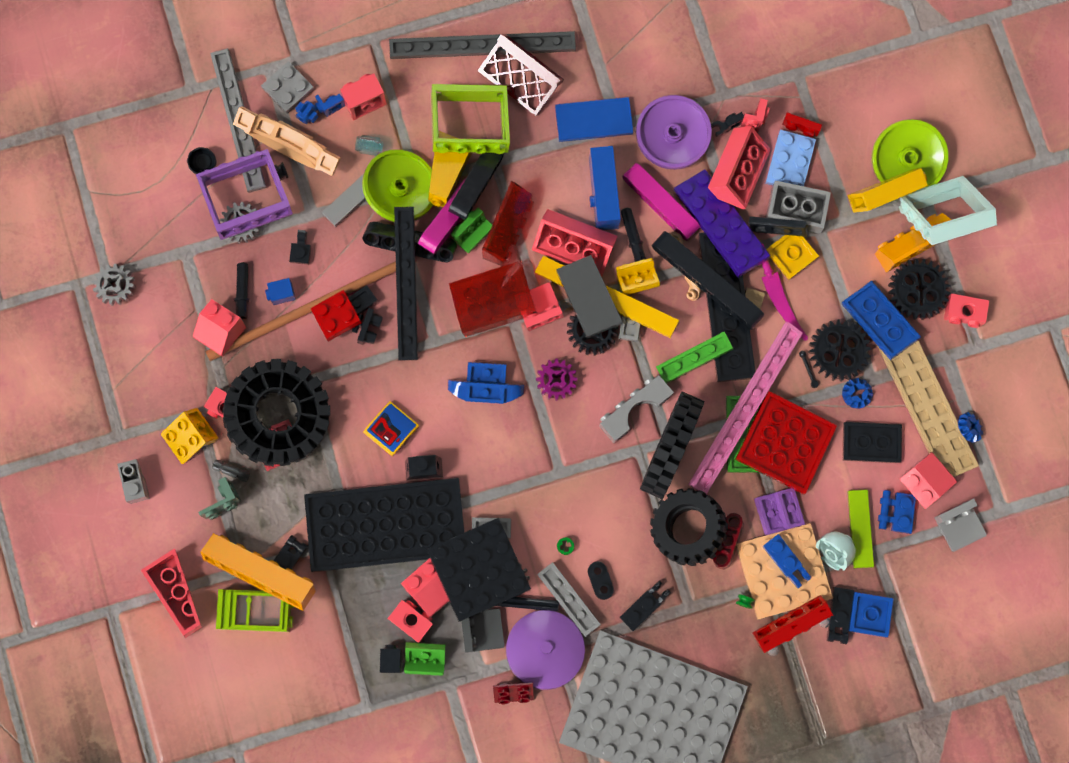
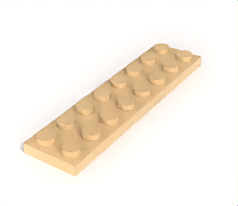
M919 341L915 342L891 361L878 347L928 453L933 452L953 477L978 467L979 465L967 440L959 430L956 417Z

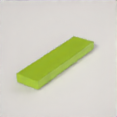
M868 490L847 491L850 532L856 549L853 569L873 568L874 560Z

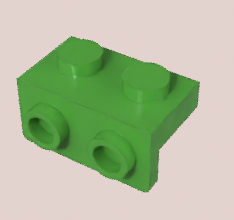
M477 208L475 211H471L468 218L461 224H458L451 234L454 241L464 251L470 253L494 229V226L486 219L484 212Z
M406 642L404 673L444 675V644Z

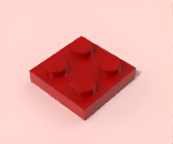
M344 290L310 308L328 342L362 323Z

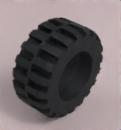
M688 488L687 491L678 489L676 494L672 492L667 494L668 498L665 501L661 499L658 502L660 507L658 509L654 508L653 514L655 516L654 519L651 518L650 525L653 527L650 532L654 538L655 546L667 558L684 566L685 564L696 566V563L702 565L707 563L706 560L708 558H715L716 551H721L723 548L722 542L727 540V535L725 534L728 530L727 518L721 506L710 495L708 496L705 492L701 490L696 491L693 488ZM689 510L699 511L706 519V529L702 537L688 545L677 542L672 532L673 524L677 517Z

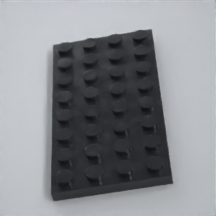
M459 478L304 494L311 572L428 560L430 558L426 551L428 548L465 533Z

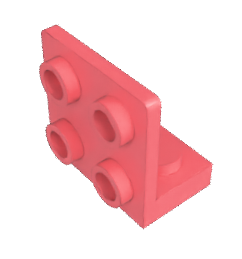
M549 282L515 296L528 331L564 317Z

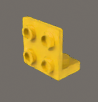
M198 408L184 411L161 433V436L181 464L186 463L203 446L215 443L219 439Z

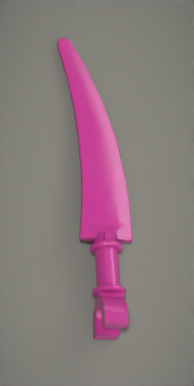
M766 260L761 263L764 269L763 274L766 275L762 277V281L770 299L783 319L803 333L801 338L804 341L808 340L807 335L799 325L789 306L778 272L773 273L774 270L771 269L769 261Z

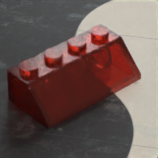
M511 181L482 248L483 259L504 267L505 262L509 263L513 254L510 250L513 245H517L520 237L518 235L519 229H523L526 224L527 218H525L527 211L531 212L534 205L532 194Z

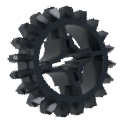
M570 316V320L573 323H567V327L571 328L567 330V334L573 335L569 337V342L576 341L572 347L576 348L579 345L578 352L581 353L583 349H586V355H589L590 350H593V355L596 356L598 349L603 354V347L609 350L611 347L608 343L614 344L615 340L613 338L618 336V333L613 332L618 330V326L608 329V335L605 339L602 337V333L587 338L583 332L582 336L579 337L577 334V325L579 323L577 316ZM592 338L600 343L589 344L584 341Z

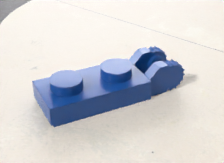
M779 534L762 546L796 588L802 586L800 581L792 574L796 570L800 572L805 580L809 581L811 579L810 575L802 567V563Z

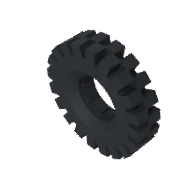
M271 359L270 362L263 360L255 363V366L251 368L249 366L244 369L241 375L236 377L231 383L223 406L224 428L227 430L230 442L236 445V449L242 455L246 454L249 456V460L258 463V461L263 462L265 466L272 467L274 464H280V466L290 465L292 462L296 461L297 463L308 454H311L323 439L330 422L329 397L326 390H323L321 387L322 382L317 376L313 377L310 374L311 371L305 366L300 368L296 366V362L290 360L287 363L281 362V359ZM271 393L288 396L291 399V403L294 402L297 408L295 424L292 427L289 425L287 430L276 431V429L272 431L262 425L263 422H259L256 411L259 410V407H256L262 397L265 399L266 395Z
M681 392L657 445L640 490L660 499L664 498L690 441L705 401Z

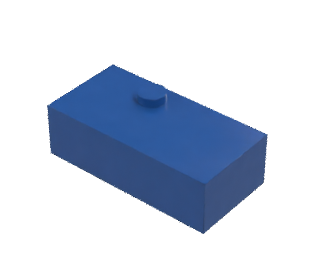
M613 146L590 148L589 166L592 196H589L590 207H594L595 226L601 230L619 229L621 218Z

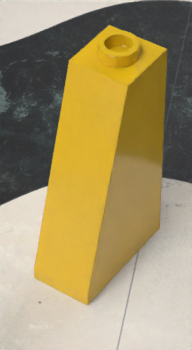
M439 131V138L458 139ZM434 152L429 202L437 207H444L451 198L472 152Z
M922 168L913 169L848 194L853 213L870 211L928 186L926 182L927 176L922 171Z

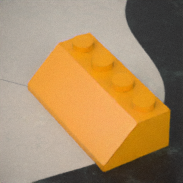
M944 213L938 216L933 214L926 218L931 226L951 220ZM912 226L910 232L906 234L901 232L894 237V241L890 243L885 241L880 244L875 255L887 273L935 245H931L926 239L924 240L922 234Z

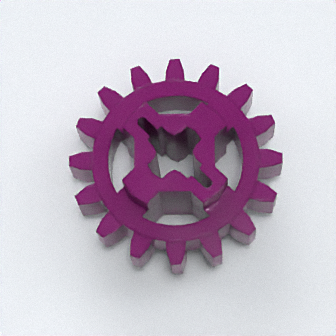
M555 359V363L548 360V366L542 364L541 368L543 371H537V374L541 377L536 378V382L541 383L537 386V389H543L541 395L543 396L547 393L549 400L552 396H555V401H558L559 396L564 400L566 393L571 396L572 392L570 389H576V385L573 382H577V378L573 377L576 374V370H570L572 365L566 366L565 360L559 363L558 359ZM552 368H561V370L554 371ZM545 374L549 378V382L546 385L544 384ZM567 374L570 380L569 385H567V383L565 382V377ZM561 376L560 383L555 382L552 384L553 377L558 378ZM553 389H560L561 391H560V392H554V391H552V390H553Z

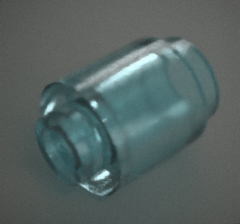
M357 136L355 151H359L360 154L377 156L383 151V142L380 141V137Z

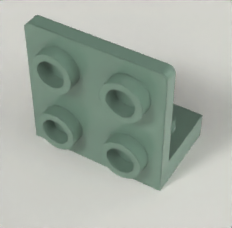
M224 477L218 480L220 486H218L219 492L225 499L199 511L198 513L201 517L213 520L221 515L220 512L226 509L231 511L238 507L241 499L232 481Z

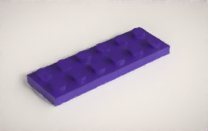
M704 169L674 187V192L693 218L699 223L704 233L736 276L740 277L768 260L770 255L731 204L717 199L710 191L708 186L712 178Z

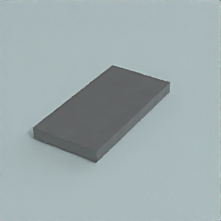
M591 255L556 269L587 338L622 324L620 315Z

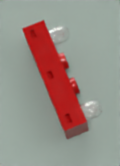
M820 595L754 631L753 635L764 653L768 652L770 656H776L779 653L778 645L792 640L802 632H807L819 623L822 628L829 627V617L833 616L827 602Z

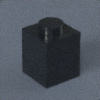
M385 645V649H380V673H401V649H397V645Z

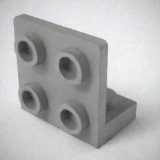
M975 499L934 517L952 552L987 535L973 509L978 506Z

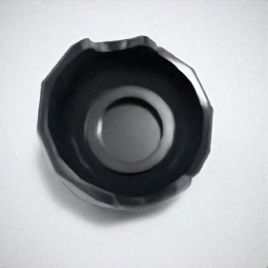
M198 147L190 151L187 158L188 167L194 174L204 172L206 169H213L217 163L215 154L210 149Z

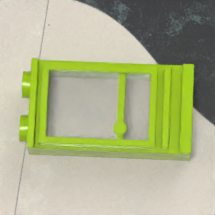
M218 589L216 629L289 632L290 628H293L294 618L290 614L291 608H294V606L265 591Z

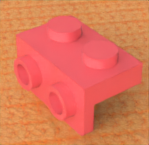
M760 98L755 115L745 114L740 127L752 126L758 133L761 125L765 124L770 109V107H766L768 100Z

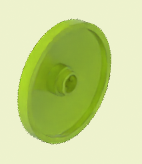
M901 120L884 129L876 139L872 150V167L880 182L910 170L922 168V171L927 176L926 182L928 186H932L941 180L948 164L947 144L941 133L931 124L921 120Z
M405 150L382 152L371 160L363 175L362 188L366 201L377 214L395 222L394 207H414V221L418 220L433 206L428 201L432 169L421 157Z

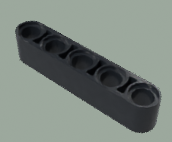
M483 153L480 155L453 199L448 212L464 220L468 218L500 165L504 153Z
M370 222L362 237L364 243L372 247L395 251V226L380 222ZM415 230V256L445 263L452 261L457 248V244L453 239L447 238L440 249L433 254L418 244L424 232Z

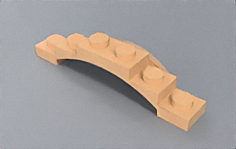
M243 106L238 109L233 125L243 129L245 133L301 164L321 170L331 176L335 174L341 157L327 151V147L314 141L312 136L281 120L277 122L262 113L258 115Z

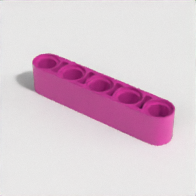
M635 163L622 176L623 180L684 240L687 241L700 228L699 223L639 164Z
M465 180L419 239L418 244L433 254L440 249L454 228L462 220V218L448 212Z

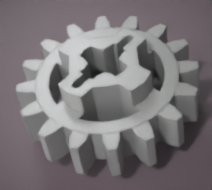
M234 202L233 208L227 206L228 212H222L224 218H221L219 221L224 223L229 221L232 215V219L245 215L241 211L251 213L257 211V209H252L251 204L245 207L243 202L240 203V206H237ZM256 227L231 236L229 239L232 242L236 239L238 244L241 243V239H244L248 243V238L255 239L253 234H259V230Z
M107 264L106 270L100 268L101 274H95L98 279L97 281H92L97 286L93 288V291L98 293L96 297L102 299L103 303L106 304L109 301V304L114 306L116 301L121 305L122 299L128 301L127 295L133 296L130 290L136 287L131 283L135 279L129 277L132 273L129 270L125 271L126 268L123 265L119 268L117 264H114L113 268H111Z

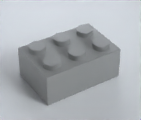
M775 181L771 189L766 218L806 221L808 232L820 234L824 229L831 192Z

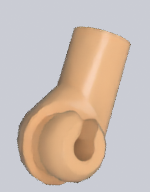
M685 276V280L690 285L687 298L695 301L698 299L701 289Z

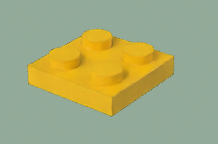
M784 235L766 249L770 258L788 280L819 257L803 236Z

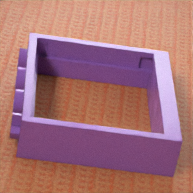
M268 149L260 152L256 151L252 155L239 157L235 161L222 163L218 167L210 170L206 169L204 172L196 174L220 240L292 215L290 204ZM267 164L282 202L220 224L207 186Z

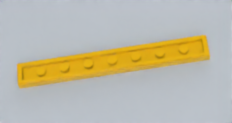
M543 256L535 270V274L563 287L556 269L564 265ZM606 286L620 315L668 338L672 337L679 323L678 319Z

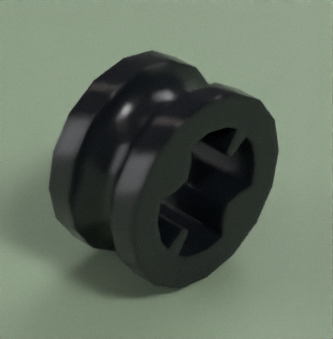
M283 162L279 166L274 165L280 181L283 177L289 178Z

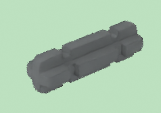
M219 460L214 461L212 465L213 470L222 471L221 473L236 479L238 477L239 480L247 482L250 473L243 469L241 471L240 468L227 463L223 464L224 462Z

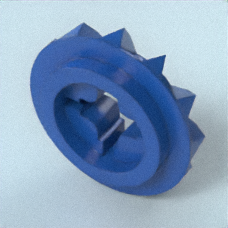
M860 378L851 379L843 387V400L852 408H864L872 400V386L866 380ZM855 388H857V390H864L861 394V398H859L858 396L851 397V395H853V393L855 392Z
M969 412L960 415L958 427L963 437L972 443L981 440L983 435L982 426L979 424V420H976L975 415H971Z

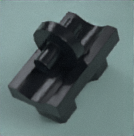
M368 308L364 322L352 329V332L357 334L358 329L361 328L357 339L358 344L375 343L377 334L368 331L370 325L380 328L383 317L374 313L373 309ZM358 314L360 320L362 321L363 315Z

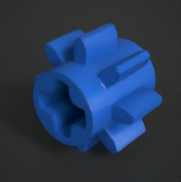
M306 101L304 104L299 102L295 108L297 112L295 116L304 124L308 122L314 123L319 117L316 113L318 108L309 101Z

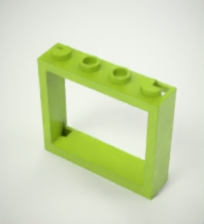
M432 84L433 152L508 153L510 134L507 85ZM438 101L500 102L502 139L439 138Z

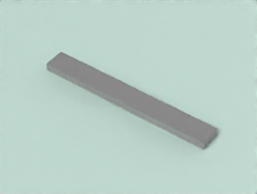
M229 49L212 52L210 54L238 158L252 155L256 152L253 137L245 133L243 129L233 125L238 109L241 106L244 107ZM261 167L243 173L248 193L266 188Z

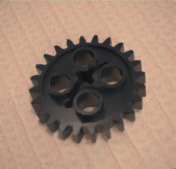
M915 259L913 264L908 260L906 266L901 264L899 266L900 270L896 269L894 271L895 275L890 277L894 281L888 284L889 287L893 288L888 294L894 295L890 301L897 302L895 307L900 306L899 312L903 313L905 311L906 318L913 314V320H916L918 315H920L921 320H924L926 315L930 319L933 317V313L937 315L940 313L939 309L943 310L945 308L943 303L946 304L949 301L946 297L951 293L946 291V289L950 288L951 285L945 284L949 278L942 277L945 271L939 272V265L935 268L932 267L933 261L927 265L925 259L921 263H919L918 259ZM924 276H929L931 283L925 282ZM905 277L911 278L913 284H907ZM917 286H919V289L923 290L921 293L920 290H916ZM926 294H931L934 301H928ZM907 296L914 297L915 303H910Z
M838 319L835 325L832 321H829L828 327L823 324L821 326L822 330L817 329L815 331L817 335H812L811 337L815 342L809 343V346L813 347V349L809 350L808 353L814 354L809 360L816 361L813 368L820 367L818 374L824 371L825 378L832 375V381L839 377L840 382H842L844 376L847 380H850L851 374L857 377V371L861 373L864 371L862 366L868 365L865 359L871 357L866 352L870 351L871 348L866 347L870 340L863 339L866 333H859L861 327L855 330V323L848 326L847 320L841 324ZM843 334L844 340L841 346V351L843 352L839 356L838 367H836L835 363L839 353L836 349L840 346L841 335ZM833 335L836 338V343H830L828 336ZM848 339L854 341V348H851L847 345ZM824 354H831L833 361H826ZM843 358H849L851 366H846L843 363Z

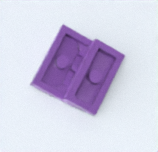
M790 488L754 499L765 536L805 525L794 489Z

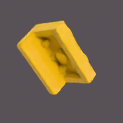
M653 258L642 259L616 267L617 279L621 291L625 295L660 286Z

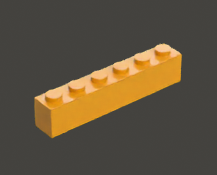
M213 533L200 552L204 561L304 611L316 592L313 581L309 578H301L293 570L281 568L277 562L273 560L268 561L255 551L252 553L243 545L230 542L224 535L218 536Z

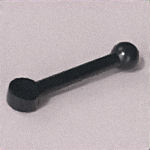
M800 351L799 356L803 359L811 379L810 385L812 388H817L819 384L813 377L806 359V352Z

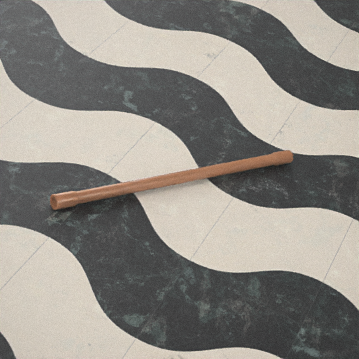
M396 261L240 335L227 352L311 313L310 308L342 290L348 295L396 272ZM211 349L205 351L210 362L221 357V355Z

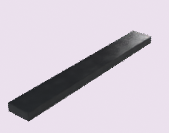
M394 207L398 360H418L414 207Z

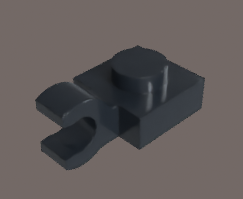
M742 112L738 114L732 113L726 117L725 122L714 121L711 124V129L719 127L720 131L715 134L716 137H719L724 132L740 126L744 115Z
M298 230L297 243H291L290 263L309 265L311 245L306 244V230Z

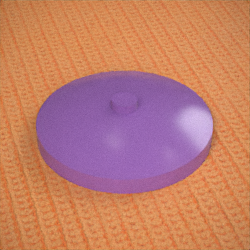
M678 95L663 96L648 104L642 111L636 127V139L643 155L650 162L661 168L674 170L689 167L699 161L708 149L712 134L711 123L704 109L695 101Z
M550 610L535 611L522 617L513 626L506 643V657L513 674L522 683L533 682V688L540 690L556 689L570 682L579 672L585 655L584 640L576 624L565 615Z

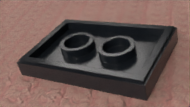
M844 422L843 461L901 463L902 424Z

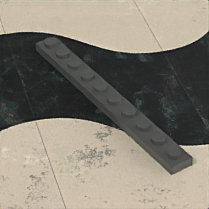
M575 31L507 34L530 53L575 52L576 50ZM501 34L389 39L390 59L489 55ZM500 46L497 55L506 54V50Z

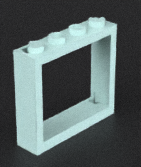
M964 176L928 186L900 197L901 204L899 210L901 214L907 217L908 222H911L916 231H919L923 239H926L931 245L997 225L996 208ZM961 197L976 213L931 226L918 209Z

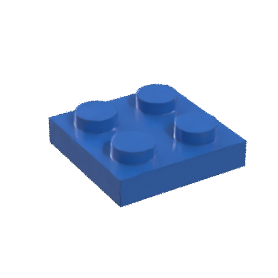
M854 592L849 631L888 638L893 598Z

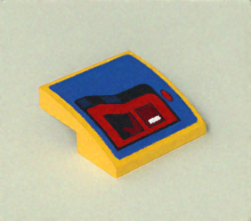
M389 401L363 433L393 457L405 444L406 440L418 429L419 424Z

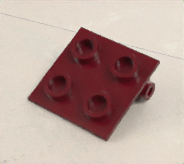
M533 682L493 685L495 703L505 705L510 702L527 703L530 700H534Z

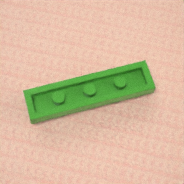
M722 332L656 366L661 378L667 384L733 350V347L726 333Z

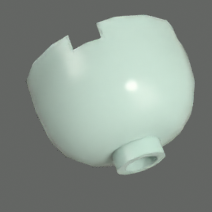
M837 531L827 533L816 543V548L823 555L821 559L834 570H839L840 568L845 570L855 558L856 549L853 540L844 533Z

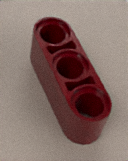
M731 513L726 517L728 530L725 534L727 537L734 539L733 544L726 546L722 542V550H717L715 553L716 557L713 558L716 567L722 570L730 567L742 533L744 523L742 517L737 513ZM734 518L740 521V524L735 528L729 525L730 520ZM720 555L727 556L728 559L725 564L717 563V558Z

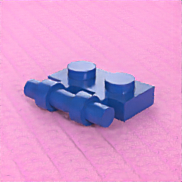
M883 490V496L880 498V504H882L881 513L878 515L879 529L886 530L887 523H892L891 531L911 534L916 498L912 494L897 492L895 493V500L890 499L891 491ZM889 506H894L893 517L888 516Z

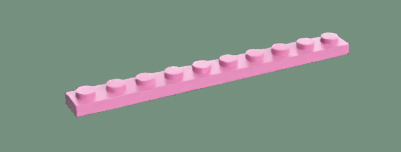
M785 322L690 480L688 485L695 490L708 493L803 334L791 323Z

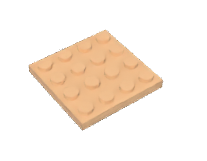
M811 523L737 543L736 549L751 598L755 599L753 606L757 620L794 610L820 595L825 601L833 599L821 556L816 548V540ZM777 534L784 540L811 577L807 581L798 570L793 572L792 574L802 585L800 588H796L791 580L782 573L762 547Z

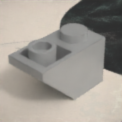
M134 459L117 464L126 502L133 504L150 499L138 460Z

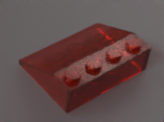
M521 260L449 283L462 334L465 337L522 320L531 314L537 313Z

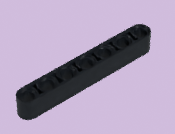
M663 231L651 245L660 256L748 329L752 330L764 317V313L755 304L668 232Z

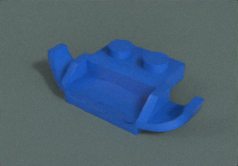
M468 362L467 381L448 379V390L458 398L468 402L504 404L524 394V384L505 383L506 364Z

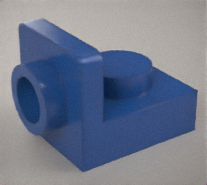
M340 94L330 96L325 103H323L319 95L315 96L317 101L315 106L318 108L319 113L323 112L326 117L345 107L344 99Z

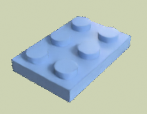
M780 129L765 184L773 186L775 181L804 186L816 139Z

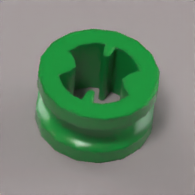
M561 538L557 543V549L561 554L569 555L574 550V543L570 538ZM563 541L571 543V547L568 548V552H564V549H560V546L563 545Z
M738 594L739 601H736V604L753 609L752 603L755 602V599Z

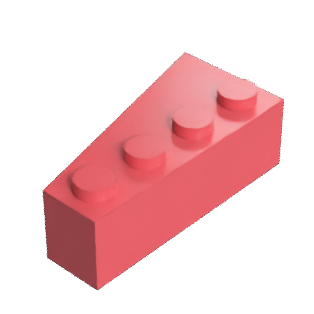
M174 548L141 571L183 636L187 638L202 628L179 557Z

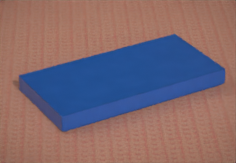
M629 97L555 104L559 142L633 135Z
M870 281L842 301L844 308L890 361L921 338L919 333L873 281Z

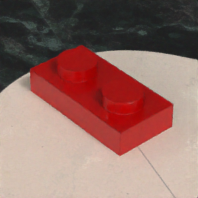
M788 112L782 122V125L788 130L801 131L808 137H817L822 127V124Z

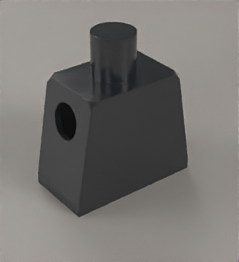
M437 455L408 457L405 460L406 481L443 477L442 459Z

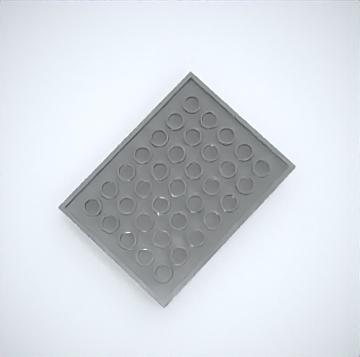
M600 630L559 743L611 763H721L748 686Z

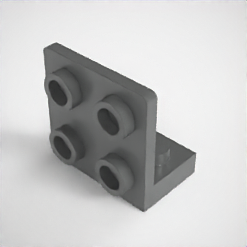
M500 609L485 610L462 621L465 653L505 647Z

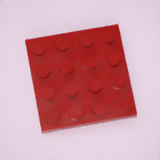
M768 391L735 460L804 495L809 488L837 425Z

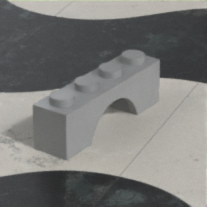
M659 375L656 378L650 377L644 383L646 385L644 388L634 390L629 395L631 398L627 402L621 401L615 406L616 411L612 414L608 412L600 419L602 422L599 427L613 443L629 432L628 414L635 406L651 404L659 407L673 395L674 392Z

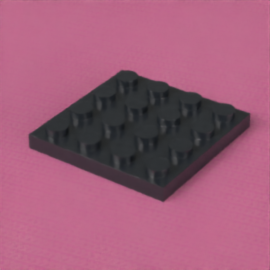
M499 518L426 550L458 622L531 590Z

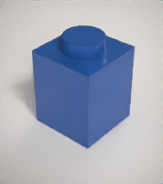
M290 278L267 283L266 297L268 301L271 300L273 305L296 300Z

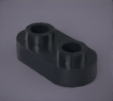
M593 562L588 567L587 572L594 594L598 599L607 600L614 592L608 570L602 562ZM600 568L601 574L596 575L594 569ZM602 586L607 587V593H602L600 588Z

